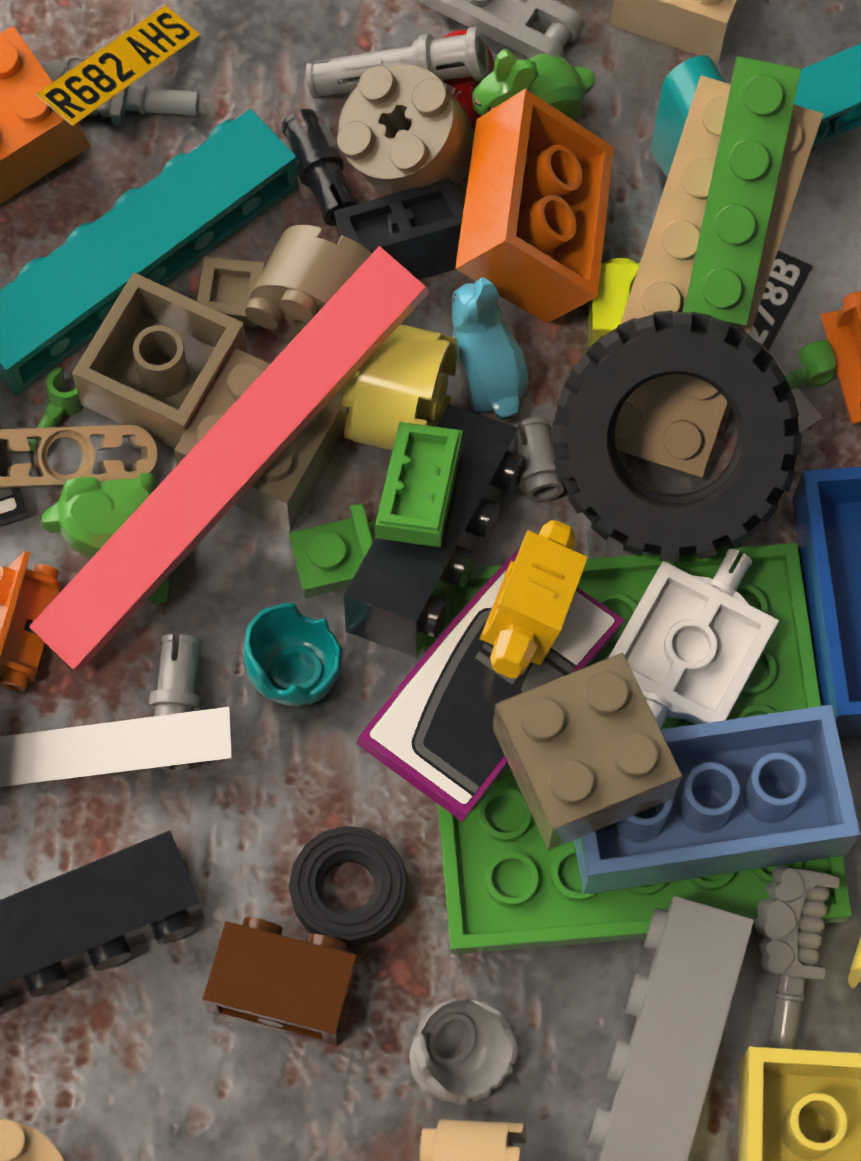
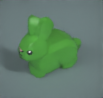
M504 48L496 57L493 72L484 78L472 93L473 109L479 116H483L522 90L527 89L576 121L582 115L584 95L589 93L595 85V75L589 68L573 67L564 58L554 54H538L529 60H519L508 49Z
M140 473L136 479H116L100 482L95 477L68 479L64 483L59 501L48 508L41 516L42 528L50 533L60 532L74 551L91 559L159 486L158 479L152 473ZM168 578L147 600L155 605L167 601Z

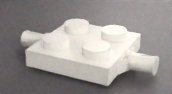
M727 550L726 556L713 579L690 575L662 561L609 656L610 658L622 652L624 653L659 729H661L667 716L684 719L693 725L727 720L779 622L778 619L750 606L736 592L745 573L752 565L751 558L743 553L733 573H730L737 560L739 550Z

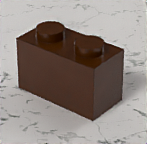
M245 917L242 925L225 921L202 998L207 1012L337 1046L358 969L357 955L346 952L348 945L333 937L309 934L306 942L282 936L283 928L264 919Z

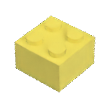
M749 1047L739 1060L737 1161H861V1053Z

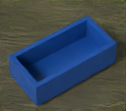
M861 467L806 470L802 472L792 498V506L821 706L832 705L839 738L861 736Z

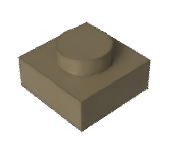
M204 256L197 302L243 322L244 327L258 328V325L246 316L245 308L250 301V294L265 268V263Z

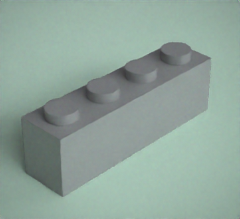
M673 896L670 900L667 911L655 907L644 947L656 950L649 977L636 973L625 1011L627 1014L637 1016L631 1041L627 1043L617 1040L606 1078L608 1081L618 1083L611 1111L598 1107L587 1148L599 1151L597 1161H688L753 926V919Z

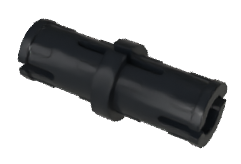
M301 109L300 114L305 126L301 128L297 116L293 112L283 120L281 130L284 136L287 137L294 154L297 156L298 177L302 185L311 188L322 212L325 224L337 226L334 211L338 207L343 209L357 205L358 202L353 197L342 174L344 164L337 149L329 146L318 123L319 119L315 111Z

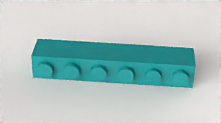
M250 108L235 120L228 119L220 123L205 142L188 154L181 153L173 157L164 166L161 174L143 187H135L126 191L117 200L114 208L99 219L78 226L68 236L66 243L45 258L38 257L27 263L19 272L18 277L0 290V380L14 396H17L94 338L133 272L160 285H167L298 188L297 156Z

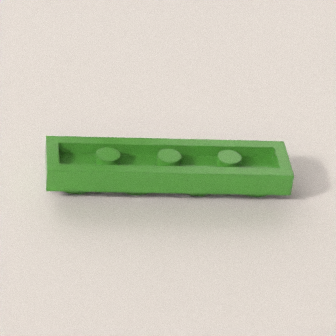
M736 57L683 312L707 314L725 322L747 326L802 68Z

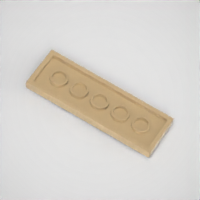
M700 75L621 324L633 318L638 319L652 315L654 312L673 310V312L684 311L731 84ZM795 104L791 115L747 326L732 323L745 330L749 336L823 116L821 112ZM672 374L649 380L638 387L627 398L618 414L615 426L617 451L703 477L728 401L712 385L689 375Z

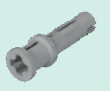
M479 26L469 27L467 33L463 35L434 39L432 35L424 34L415 39L412 46L364 52L357 55L319 61L309 60L308 64H306L307 86L310 95L314 99L321 98V96L353 92L358 86L361 75L367 69L374 66H419L435 74L441 81L472 76L475 81L479 82L486 78L489 73L486 41Z

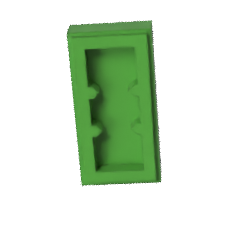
M399 422L375 524L376 538L441 547L463 445V430Z

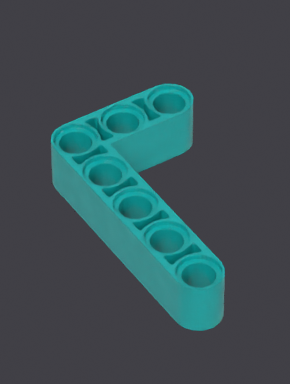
M861 43L801 69L794 104L823 113L812 148L861 126ZM707 55L692 57L680 63L666 76L662 84L651 143V153L666 178H668L700 75L726 83L712 59Z

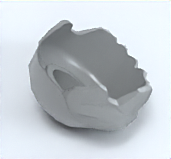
M450 999L436 1004L421 1018L410 1049L411 1073L415 1081L423 1091L440 1100H447L458 1105L468 1104L469 1101L474 1104L480 1098H488L492 1089L502 1086L503 1079L513 1072L512 1065L516 1063L518 1048L507 1017L497 1006L484 1000Z

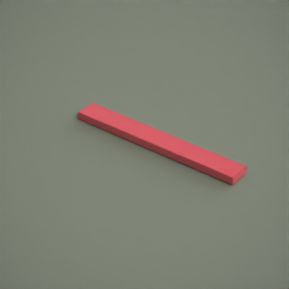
M379 246L33 621L29 628L73 670L81 672L429 294L426 286Z

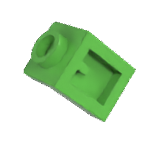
M362 503L350 506V518L289 532L290 544L304 599L348 588L376 537V521L367 522Z

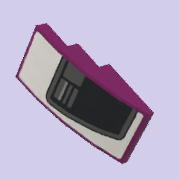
M520 547L443 631L359 735L356 742L358 746L462 822L466 820L511 769L493 731L495 704L590 666L617 636L624 622V619L577 587L562 629L541 665L530 662L525 672L518 678H508L495 672L490 659L494 645L481 640L480 636L508 565L511 561H515Z

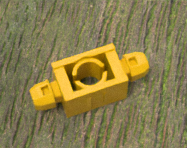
M552 520L543 525L539 534L527 530L515 561H511L508 565L480 636L481 640L494 645L490 659L495 672L508 678H518L525 672L530 662L540 666L559 635L588 558L573 550L576 538L571 526L557 520Z

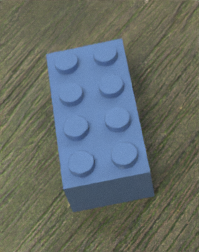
M832 705L660 730L682 775L674 799L575 839L574 844L584 895L847 855L859 838L860 830Z

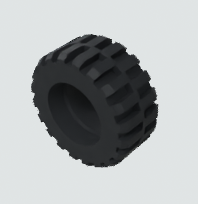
M673 310L654 312V314L630 319L619 324L617 328L605 336H601L588 348L574 366L557 402L552 429V443H554L556 455L554 464L559 481L563 480L569 493L567 499L577 514L582 512L591 521V529L605 540L610 536L623 544L624 551L640 557L642 552L660 555V561L679 562V556L697 554L698 559L717 555V549L729 543H733L735 547L752 536L751 530L761 521L767 523L779 509L777 503L784 491L789 492L796 475L794 467L797 455L800 454L801 433L798 422L799 412L786 377L776 361L762 344L749 336L745 330L730 322L727 323L711 317V315L697 312H673ZM664 375H689L712 385L728 401L737 425L736 447L726 469L709 485L684 494L662 493L641 484L625 468L616 447L615 426L624 402L642 384Z

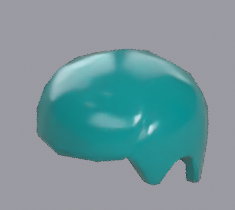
M283 603L261 610L247 626L243 663L249 682L260 694L269 700L293 707L310 705L326 697L339 680L342 648L333 632L330 631L326 619L315 620L301 614L296 604Z

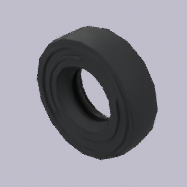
M351 826L323 831L306 843L292 864L289 882V892L294 913L306 930L311 934H320L341 940L348 945L347 947L374 942L392 929L405 908L408 890V879L403 859L391 843L369 829ZM346 862L358 863L365 867L373 876L375 884L374 893L369 902L361 908L351 911L340 910L328 902L323 893L324 878L329 870L338 864Z

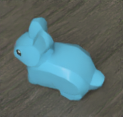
M484 277L475 283L464 284L454 291L452 296V324L454 327L452 337H456L458 340V360L461 364V372L469 405L476 413L493 411L497 418L506 420L516 416L519 401L528 394L526 390L528 386V371L523 352L502 319L503 313L497 304L499 296L497 288Z

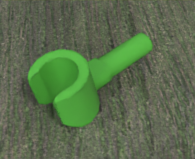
M820 340L803 346L797 353L802 368L791 371L790 374L785 376L791 390L796 387L800 388L805 384L810 387H820L828 384L834 376L836 358L831 343L828 340Z
M63 368L54 369L48 375L46 380L48 406L37 428L55 427L63 416L74 415L83 408L76 388L70 392H60L64 383ZM30 439L28 441L31 450L29 453L34 455L37 440Z

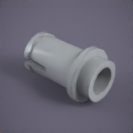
M542 417L524 419L522 424L525 433H523L521 425L517 423L513 425L519 428L518 454L525 458L523 471L518 482L519 489L526 492L528 499L531 501L541 502L554 499L563 493L564 482L563 480L559 481L554 464L556 455L552 443L550 422Z

